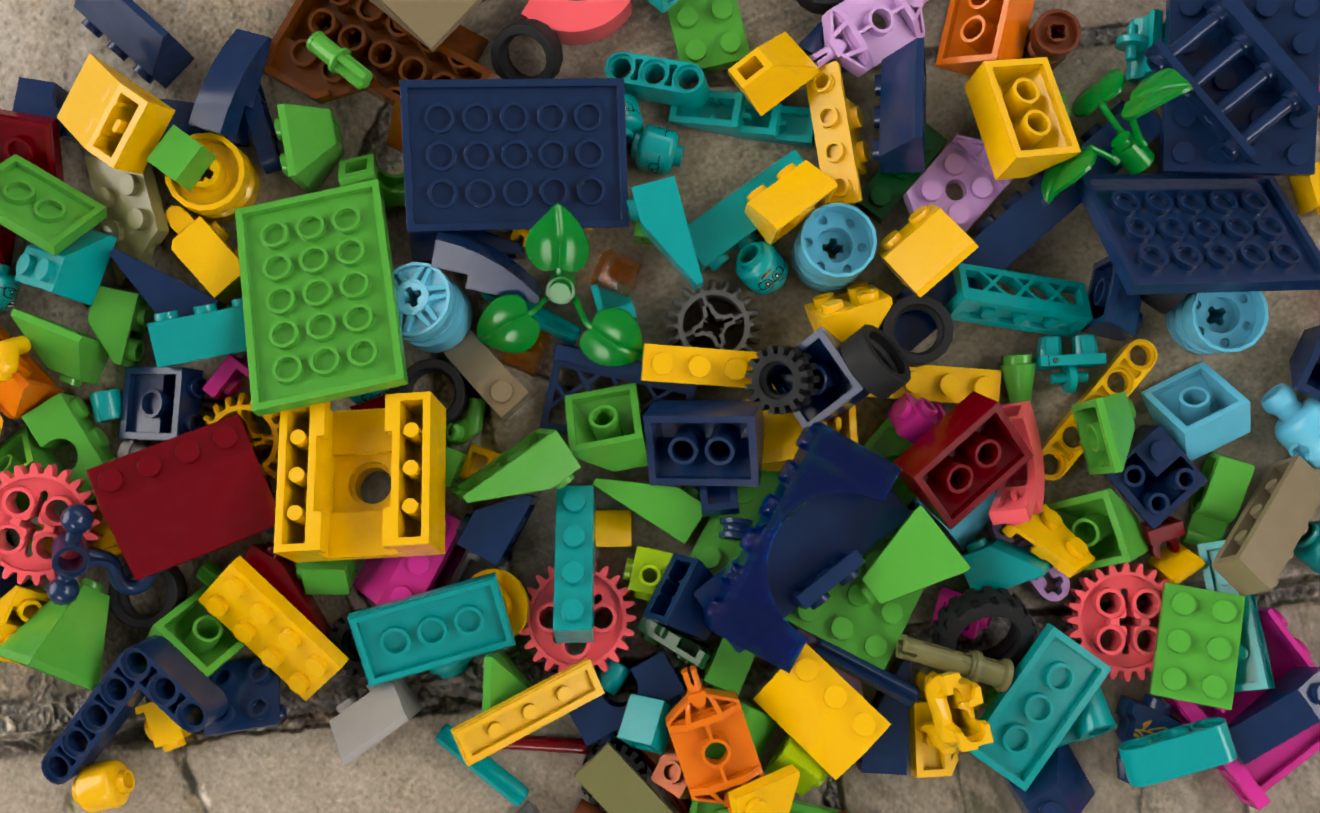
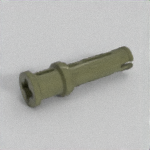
M902 634L899 638L903 643L897 642L896 657L899 659L913 661L944 671L959 672L963 678H967L975 683L980 682L994 686L996 691L1005 693L1012 683L1014 665L1010 659L996 660L983 656V653L978 650L965 653L915 639L905 634Z

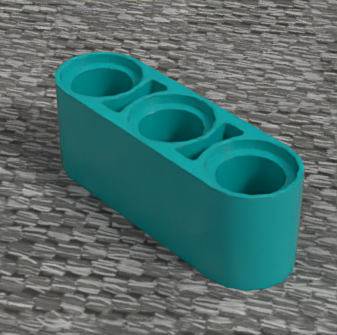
M629 52L614 53L605 63L604 70L607 78H619L623 72L630 71L626 77H623L624 89L626 93L633 95L636 99L687 108H698L703 106L710 97V87L702 69L694 63ZM664 76L659 83L651 84L655 78ZM698 82L694 88L685 90L688 84Z
M1222 717L1201 719L1131 739L1118 745V751L1129 785L1133 787L1149 786L1233 762L1238 757L1226 719Z

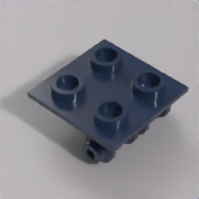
M258 656L228 661L209 677L226 695L228 708L223 716L204 728L205 737L280 725L281 719H286L285 704L280 705V677L271 668L265 666Z

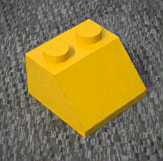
M807 160L797 167L794 163L787 165L776 175L778 181L768 188L762 184L747 196L749 202L746 203L744 213L770 245L805 221L814 210L828 204L838 187L834 179Z
M933 204L923 205L916 209L908 218L910 222L899 232L894 230L881 241L880 245L882 247L876 251L877 255L902 284L920 298L979 247L941 208Z

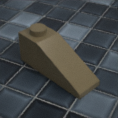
M469 329L460 343L450 350L443 351V354L505 421L532 398L530 393L495 355L480 342L471 329Z

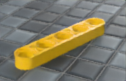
M1137 339L1126 343L1076 403L1117 394L1111 391L1107 384L1108 378L1112 373H1117L1123 377L1125 385L1121 392H1126L1128 398L1155 365L1158 356L1156 347L1146 339ZM1134 346H1139L1146 352L1147 359L1142 366L1134 364L1130 359V351ZM1072 409L1042 444L1043 456L1050 454L1056 458L1058 463L1055 473L1052 475L1045 474V481L1060 479L1083 453L1081 441L1075 447H1069L1063 441L1065 429L1073 427L1077 430Z

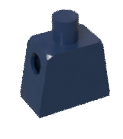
M674 553L642 616L701 640L708 639L711 632L713 634L721 633L693 596V592L712 578L713 574L699 559Z

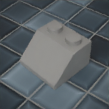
M403 678L372 687L366 685L370 691L359 700L355 695H352L336 707L339 714L331 719L329 723L341 760L345 766L423 709Z

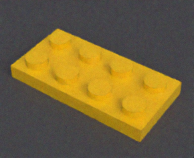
M240 555L227 566L198 599L212 616L216 617L234 634L237 640L244 643L261 659L265 666L271 668L288 684L293 692L297 693L305 701L349 661V658Z

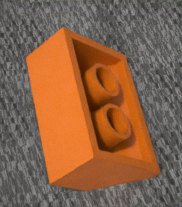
M950 0L935 66L939 69L972 76L983 61L1022 59L1035 0Z
M0 324V341L13 338ZM28 353L19 355V367L17 372L13 373L12 379L5 382L0 381V411L12 420H23V415L58 393H63L64 390Z

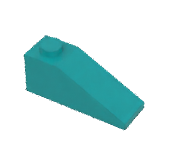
M675 176L631 187L633 199L626 200L631 221L639 220L641 231L694 290L702 289L703 278Z

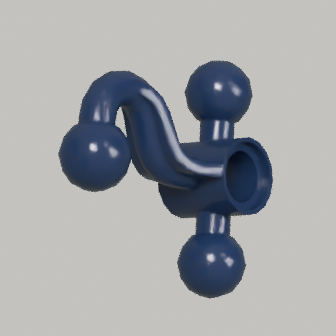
M73 504L62 512L60 523L66 532L58 535L51 545L52 568L58 576L51 580L47 587V595L54 604L61 606L69 605L77 599L80 593V585L74 578L84 574L89 566L105 567L112 587L119 593L126 595H137L147 591L160 573L139 581L128 580L117 556L100 548L88 547L87 540L82 536L92 526L94 521L92 511L82 504ZM68 550L80 553L74 559H64L60 556Z

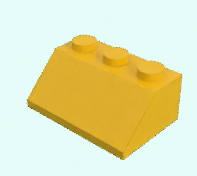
M1047 57L983 61L965 84L964 88L995 180L1029 177L1081 153Z
M806 642L753 698L835 780L861 758L891 725Z

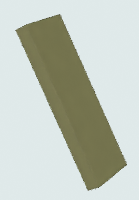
M609 741L574 774L579 783L607 813H675Z

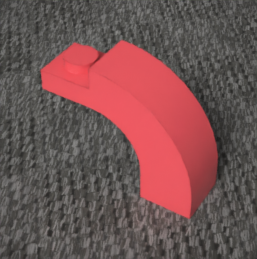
M529 0L521 12L522 19H536L547 24L557 34L561 44L581 45L603 39L619 29L631 16L632 3L631 0Z
M1030 401L1001 405L1033 454V457L997 488L988 512L992 525H1019L1030 521L1032 514H1039L1042 511L1045 490L1044 459L1039 429Z

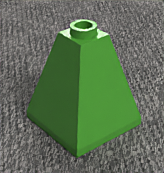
M920 505L912 510L908 518L863 575V583L858 587L871 604L877 600L882 604L965 573L971 567L923 506Z
M83 577L79 583L80 593L75 601L69 605L61 606L49 600L0 645V656L59 680L93 691L101 678L110 596L102 593L104 585Z

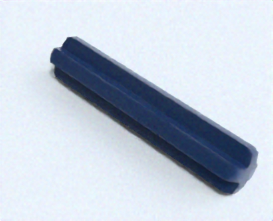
M822 639L819 640L814 651L829 665L907 706H913L916 703L920 694V689L916 685L887 670H882L836 645Z

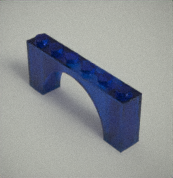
M813 422L811 427L806 426L799 435L796 446L799 447L793 460L788 459L782 466L778 474V480H780L774 494L769 493L763 500L759 508V513L762 515L755 528L750 527L744 534L740 543V547L743 550L736 562L732 560L725 568L721 581L724 582L717 596L713 594L708 599L702 615L705 616L703 623L709 630L790 673L808 639L798 630L791 627L783 618L770 592L767 565L769 551L777 531L788 516L797 508L823 495L841 492L857 493L884 502L901 471L900 467L829 426L818 422Z

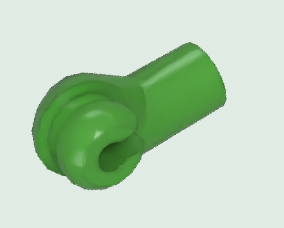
M469 398L466 417L454 424L449 423L446 426V440L455 445H460L479 435L483 429L486 401Z

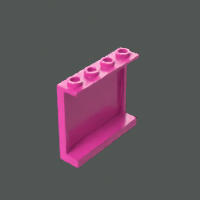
M1258 606L1274 682L1276 683L1293 667H1316L1309 658L1311 652L1307 646L1299 639L1294 638L1286 628L1288 622L1284 616L1274 608ZM1268 689L1234 692L1232 710H1226L1225 713L1209 706L1169 698L1164 699L1168 704L1175 707L1174 713L1184 724L1211 717H1222L1226 719L1228 725ZM1320 722L1245 765L1240 764L1236 759L1233 762L1217 766L1216 768L1243 803L1261 810L1271 802L1265 792L1320 750Z

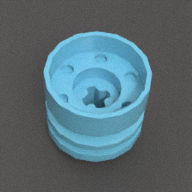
M841 202L825 204L814 210L797 233L790 252L792 268L799 280L809 288L824 293L840 291L851 285L874 258L876 251V231L869 217L857 207ZM826 247L830 248V253L835 255L833 259L829 258L828 252L824 251Z
M411 262L395 269L394 279L402 338L423 352L430 353L450 350L460 343L469 331L473 317L471 301L464 290L454 281L450 280L440 269L431 267L429 263Z
M1262 291L1189 293L1173 310L1166 313L1167 329L1172 340L1183 350L1196 355L1240 352L1253 346L1264 334L1269 320L1268 303Z

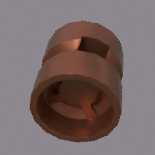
M1062 9L1048 10L1042 14L1027 33L1022 59L1047 57L1051 69L1060 65L1080 41L1081 27L1077 18L1067 10Z

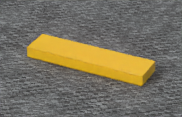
M585 658L451 728L450 731L465 764L469 767L603 695L605 692L591 660Z

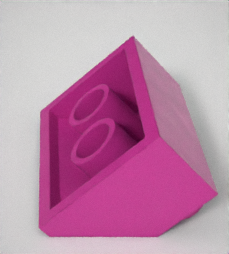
M445 509L444 555L366 559L353 586L376 605L433 590L461 536L456 531L463 518Z

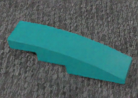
M710 90L708 101L701 107L687 108L671 105L668 122L673 125L743 139L806 147L814 146L815 137L810 108L782 106L780 102L763 116H760L743 93Z

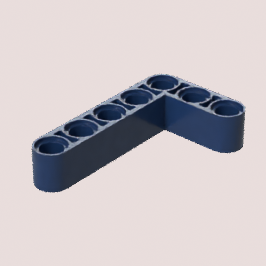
M158 635L149 636L125 649L44 756L41 762L43 775L53 784H64L78 775L83 767L94 763L145 695L182 729L190 733L200 732L223 716L228 708L227 697L216 684L168 640Z

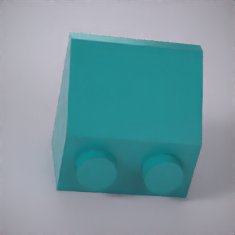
M89 230L56 256L32 243L26 247L24 254L17 261V273L14 281L92 306L110 259L109 253L112 247L114 248L117 237Z

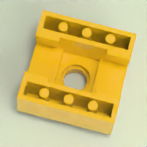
M431 391L385 394V408L332 411L330 409L331 402L328 401L280 412L274 553L296 563L445 554L446 408ZM373 472H387L391 478V490L388 496L375 504L366 503L361 496V485L364 479Z

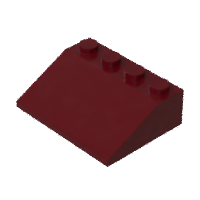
M239 414L86 470L98 505L136 581L275 527L276 498L247 423Z

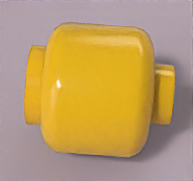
M110 759L91 763L83 767L74 779L72 796L75 803L89 813L117 809L125 805L129 799L130 793L135 787V777L133 772L121 760Z

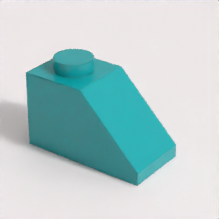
M986 537L973 540L965 545L967 550L961 554L971 567L964 575L970 588H974L975 591L981 590L982 586H992L996 590L999 587L1006 589L1042 577L1052 567L1048 561L1042 560L1032 552L1001 538L989 542Z

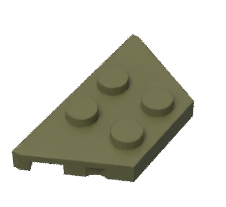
M84 156L94 198L97 202L107 207V218L101 222L103 233L117 237L114 245L115 249L148 264L154 255L156 246L161 244L169 233L152 164L148 163L141 175L113 169L96 156ZM110 256L118 287L132 286L131 281Z

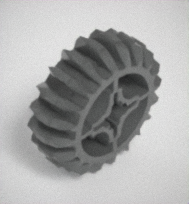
M709 279L708 290H704L702 287V289L695 290L696 294L693 295L689 289L684 288L682 295L686 302L678 298L672 300V305L679 312L667 311L666 313L667 319L676 322V324H668L664 327L665 333L676 334V336L667 340V345L692 347L688 342L703 340L710 343L713 349L727 350L724 334L739 324H742V337L739 344L733 350L754 352L747 343L758 345L760 342L758 336L750 334V332L759 331L762 328L761 323L750 322V319L759 315V310H746V307L752 303L753 299L751 296H748L740 301L738 297L742 292L741 287L735 288L733 294L728 293L729 281H724L721 290L715 289V280ZM709 301L723 302L729 305L737 314H719ZM699 304L702 321L700 324L692 327L691 330L684 332L683 321L685 316L695 305ZM708 315L715 325L724 324L723 328H719L718 339L713 335L712 331H702L703 327L707 328Z

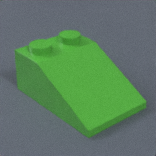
M537 428L455 486L450 492L453 497L470 503L549 490L553 487L560 489L575 478L573 473L581 468V466L557 430Z

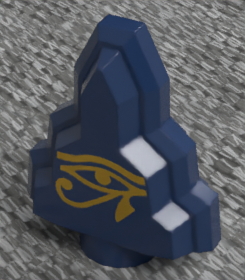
M1144 694L1141 702L1120 695L1115 714L1120 719L1116 734L1121 743L1184 725V723L1171 716L1175 707L1147 694ZM1118 751L1116 757L1117 778L1129 784Z

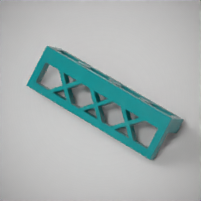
M960 263L953 269L957 293L945 306L952 320L1068 338L1076 336L1093 320L1085 283ZM967 277L974 278L985 289L969 288ZM996 283H1006L1017 294H1007ZM1028 288H1038L1049 299H1039ZM1060 292L1074 294L1076 305L1069 303Z
M1226 540L1197 544L1199 556L1206 563L1202 568L1206 590L1240 595L1211 566ZM1255 594L1247 595L1245 598L1234 692L1275 689Z

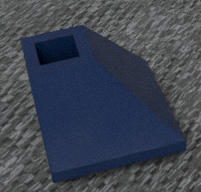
M1141 425L1133 434L1123 472L1104 474L1151 529H1155L1208 481L1160 425Z

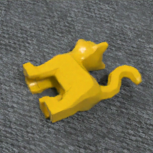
M932 670L927 675L922 671L916 673L914 678L915 685L920 689V697L927 700L932 714V719L917 723L916 729L926 732L931 743L944 755H951L956 753L958 748L960 752L978 750V746L994 742L990 724L985 720L975 719L973 707L984 703L981 687L977 683L963 678L959 672L953 671L939 673Z

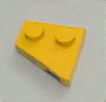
M790 764L729 791L731 812L790 813L800 778L799 770Z

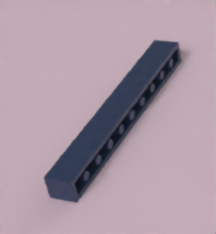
M1122 100L1110 111L1125 131L1133 133L1129 121H1125L1121 116L1125 101ZM1153 111L1136 118L1142 136L1148 144L1160 135L1161 119ZM1109 121L1103 127L1095 123L1080 136L1084 142L1081 147L1085 149L1089 145H1094L1112 154L1111 142L1118 133ZM1097 155L1095 164L1086 174H1115L1123 166L1121 163L1113 166L1109 160ZM1046 169L1039 172L1027 182L1032 188L1026 194L1022 195L1017 191L1001 205L1006 210L997 219L993 214H990L975 228L979 234L972 240L979 247L961 263L1005 270L1082 202L1074 186L1075 183L1057 194L1049 205L1044 200L1041 190L1042 178ZM953 270L925 293L924 296L932 297L941 302L945 307L957 293ZM967 277L969 288L980 290L984 288L974 278ZM906 287L896 298L899 301L904 297L915 295V293ZM910 310L899 316L895 323L894 334L900 346L910 352L935 331L937 327L929 314L921 310Z

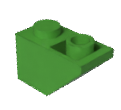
M99 286L93 305L90 307L87 321L113 363L125 367L137 366V362L144 355L145 343L143 338L147 323L152 321L153 309L140 294Z

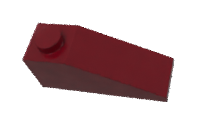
M271 542L251 544L243 559L329 639L330 637L327 635L332 628L313 596L305 594L302 579L297 578L296 567L293 562L274 553V544Z

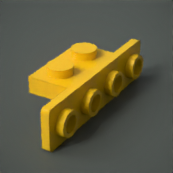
M837 61L822 65L819 68L820 72L806 83L819 167L822 172L834 179L838 184L828 204L841 202L851 205L862 201L859 175L867 173L865 162L869 161V151L864 140L861 141L859 127H863L864 124L861 109L845 97L841 67Z

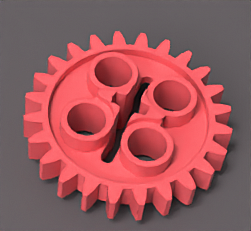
M41 462L31 463L29 471L24 464L14 466L15 476L8 470L0 472L2 482L0 483V566L4 567L3 579H7L14 573H17L18 584L21 585L27 582L30 576H32L34 586H38L44 582L45 576H47L50 582L58 576L52 568L51 554L45 548L47 537L56 538L58 535L66 532L60 523V517L55 513L54 505L56 501L62 500L68 507L73 504L87 506L92 513L100 509L98 503L90 504L88 500L94 495V491L83 492L81 490L85 483V478H80L73 482L70 481L72 469H66L57 475L58 467L55 463L49 464L43 472ZM19 491L26 493L30 499V505L27 510L20 509L16 504V495ZM47 491L48 497L43 504L42 492ZM38 517V522L44 524V528L37 531V525L31 523V519ZM94 517L90 529L83 533L82 536L87 540L88 547L96 548L90 543V540H98L103 537V534L93 530L94 526L105 522L103 518ZM9 528L19 533L20 543L18 547L10 545L6 539V533ZM32 543L33 555L29 556L27 550L28 546ZM68 550L60 556L64 559H74L80 553Z
M595 561L594 598L600 594L602 595V600L594 605V642H587L583 653L574 656L569 651V643H555L553 628L548 629L544 624L545 614L549 610L554 609V568L548 566L550 577L545 579L542 576L536 575V580L540 585L538 589L526 588L533 597L529 601L528 627L519 633L521 636L531 637V640L524 646L525 650L537 649L538 651L534 655L533 661L538 663L546 658L544 670L547 672L553 670L556 665L559 666L558 672L585 658L591 660L594 670L595 666H599L602 671L607 672L608 665L606 660L610 658L620 663L621 660L616 651L619 648L626 651L630 650V647L623 641L624 637L636 636V633L627 628L629 623L638 621L636 616L628 614V610L634 608L636 603L624 600L631 590H628V587L617 588L622 580L619 575L614 576L610 580L608 579L611 570L608 566L602 568L598 573L597 562ZM602 609H609L613 615L612 623L607 628H597L595 615Z
M1128 562L1117 564V567L1114 565L1103 567V572L1098 568L1090 569L1092 580L1086 577H1079L1078 580L1083 588L1081 590L1070 588L1069 590L1076 598L1075 602H1064V606L1072 610V615L1062 617V621L1071 623L1073 627L1064 632V634L1070 638H1076L1075 642L1110 666L1112 670L1107 675V678L1112 680L1116 678L1117 674L1120 680L1126 682L1130 681L1131 674L1139 680H1145V669L1152 673L1163 585L1165 582L1169 583V580L1166 578L1155 580L1157 570L1147 569L1143 572V564L1133 563L1131 567ZM1122 588L1126 590L1124 595L1121 594ZM1108 593L1111 598V605L1106 611H1103L1100 607V598L1103 594ZM1144 594L1147 599V605L1140 612L1136 602L1137 598ZM1128 616V623L1120 625V618ZM1109 630L1112 637L1111 642L1107 647L1103 648L1100 643V637L1104 631ZM1144 630L1148 637L1147 643L1144 647L1139 648L1137 637ZM1126 646V653H1122L1123 648Z

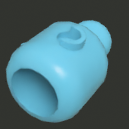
M1284 383L1276 385L1261 399L1263 410L1279 418L1274 426L1276 439L1289 452L1291 457L1300 455L1313 469H1320V402L1313 398L1300 401L1297 399L1296 391L1292 386Z

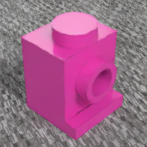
M906 392L894 402L891 409L887 412L897 435L913 444L947 415L941 404L935 402L933 405L922 397L918 400Z

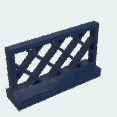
M558 343L556 344L553 356L554 363L540 428L553 429L560 433L568 434L567 423L563 425L549 421L552 407L565 400L566 395H571L586 386L588 391H593L594 389L590 383L600 376L610 377L615 386L620 385L617 379L646 385L653 399L643 404L641 411L650 406L654 400H660L672 391L686 394V400H693L697 385L642 381V361L640 360L622 366H604L590 360L580 347ZM561 367L576 370L583 383L566 393L558 381ZM583 372H588L596 375L587 380ZM652 387L664 389L665 391L657 395ZM557 388L561 397L554 401Z

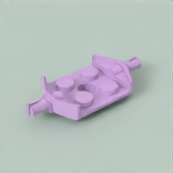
M844 0L821 16L824 48L811 54L809 58L813 62L821 58L815 62L818 68L831 60L837 61L841 67L859 78L870 69L882 63V60L914 39L925 36L922 6L929 0ZM873 14H878L884 19V30L877 28L873 24Z
M957 134L904 194L903 199L910 215L923 205L933 204L941 208L966 233L1012 180H995L982 140ZM954 183L961 187L963 195L960 200L948 198L945 193L947 184Z

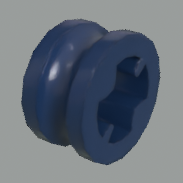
M720 518V524L723 526V531L719 532L720 539L752 541V535L748 531L750 527H753L752 520Z

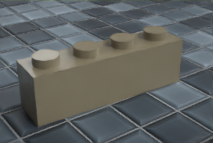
M1300 455L1271 463L1211 564L1241 596L1257 593L1264 594L1277 586L1279 583L1278 577L1286 563L1292 559L1294 555L1293 550L1300 538L1307 532L1309 528L1308 523L1313 514L1320 508V475Z

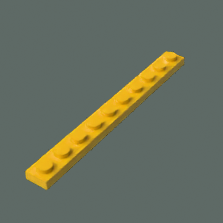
M643 343L641 380L746 388L745 384L752 383V378L745 377L746 371L753 370V367L748 364L751 359L758 358L756 355L758 352ZM938 365L909 367L911 371L909 382L888 397L899 399L906 392L918 400L922 397L933 402L960 403L971 392L975 391L999 402L1002 370ZM870 393V394H869L868 396H866V397H876V396H874V395H872V394Z

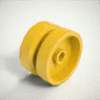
M210 132L190 135V137L202 144L217 157L190 191L165 175V183L172 197L204 219L213 222L215 220L218 222L235 220V209L255 204L260 191L259 172L253 161L224 136Z

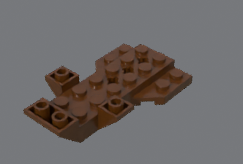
M296 0L272 39L263 74L319 104L362 91H366L393 106L387 145L403 153L399 80L502 79L492 70L477 63L489 43L488 39L459 25L432 52L370 0ZM325 26H328L329 29L323 33L339 47L348 48L352 53V57L371 71L373 79L370 82V86L359 90L341 75L332 74L328 70L326 63L307 50L306 44L309 37L316 31H322ZM355 41L359 43L357 47H351ZM390 56H392L390 61H388L387 63H381L384 57L389 59Z

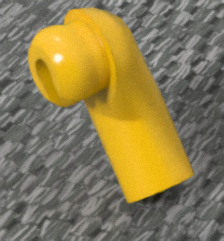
M17 336L0 341L1 382L12 379L13 373H16L19 367V355L30 351L31 342L27 337Z

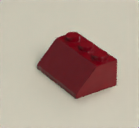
M973 391L892 462L891 465L908 489L951 530L1031 459L1033 454L999 402Z

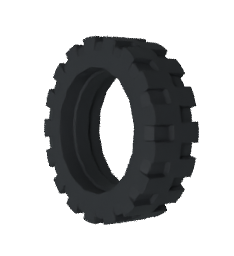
M982 586L981 590L976 591L974 588L965 590V594L960 597L957 595L952 597L947 607H941L937 613L938 620H934L932 624L934 632L932 640L934 644L967 653L969 651L956 647V641L960 633L970 623L992 616L1008 618L1011 620V627L1006 637L997 645L981 652L983 656L996 660L1003 658L1012 660L1015 670L1036 640L1034 635H1037V629L1027 608L1015 593L1010 595L1009 591L1005 588L999 587L996 590L992 586Z

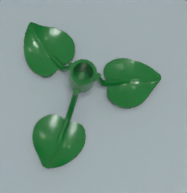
M1171 68L1162 69L1142 81L1132 91L1130 95L1131 100L1124 104L1121 112L1122 118L1125 121H1129L1133 133L1122 128L1106 104L1107 101L1117 96L1126 84V76L1120 69L1108 71L1098 82L1084 89L1074 100L1071 107L1072 113L1076 117H1085L1100 107L1103 114L1118 133L1111 142L1112 154L1094 145H1089L1085 149L1079 145L1081 153L1078 156L1046 169L1041 183L1044 200L1050 205L1057 194L1071 186L1093 167L1097 155L1109 160L1113 166L1121 163L1131 175L1138 174L1148 168L1153 162L1155 155L1147 146L1148 143L1142 136L1136 118L1190 90H1194L1193 86L1175 69Z
M560 203L554 204L533 225L525 243L527 256L534 266L543 271L553 270L548 279L546 292L542 293L538 304L536 303L529 310L524 298L518 294H506L494 299L480 316L477 325V338L481 343L506 353L527 351L536 343L540 333V325L533 315L548 300L556 304H566L572 301L583 325L588 328L582 334L579 343L583 353L590 360L604 366H622L640 359L643 355L641 330L637 321L627 311L616 307L605 308L595 314L593 323L589 321L579 300L580 296L575 293L577 278L573 273L581 270L586 264L589 256V243L583 228L574 215Z

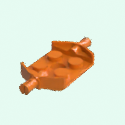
M694 665L689 666L693 681L690 679L687 667L682 669L681 674L688 691L665 716L666 725L692 800L724 804L728 812L732 813L728 792L763 777L764 773L737 693L705 688L701 684L697 667ZM712 743H721L726 747V751L722 757L712 759L706 756V748Z

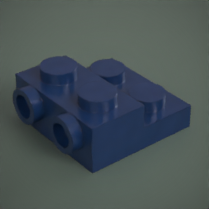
M125 367L119 439L166 441L204 427L203 416L200 414L201 398L206 395L202 388L207 382L203 378V371L185 367Z

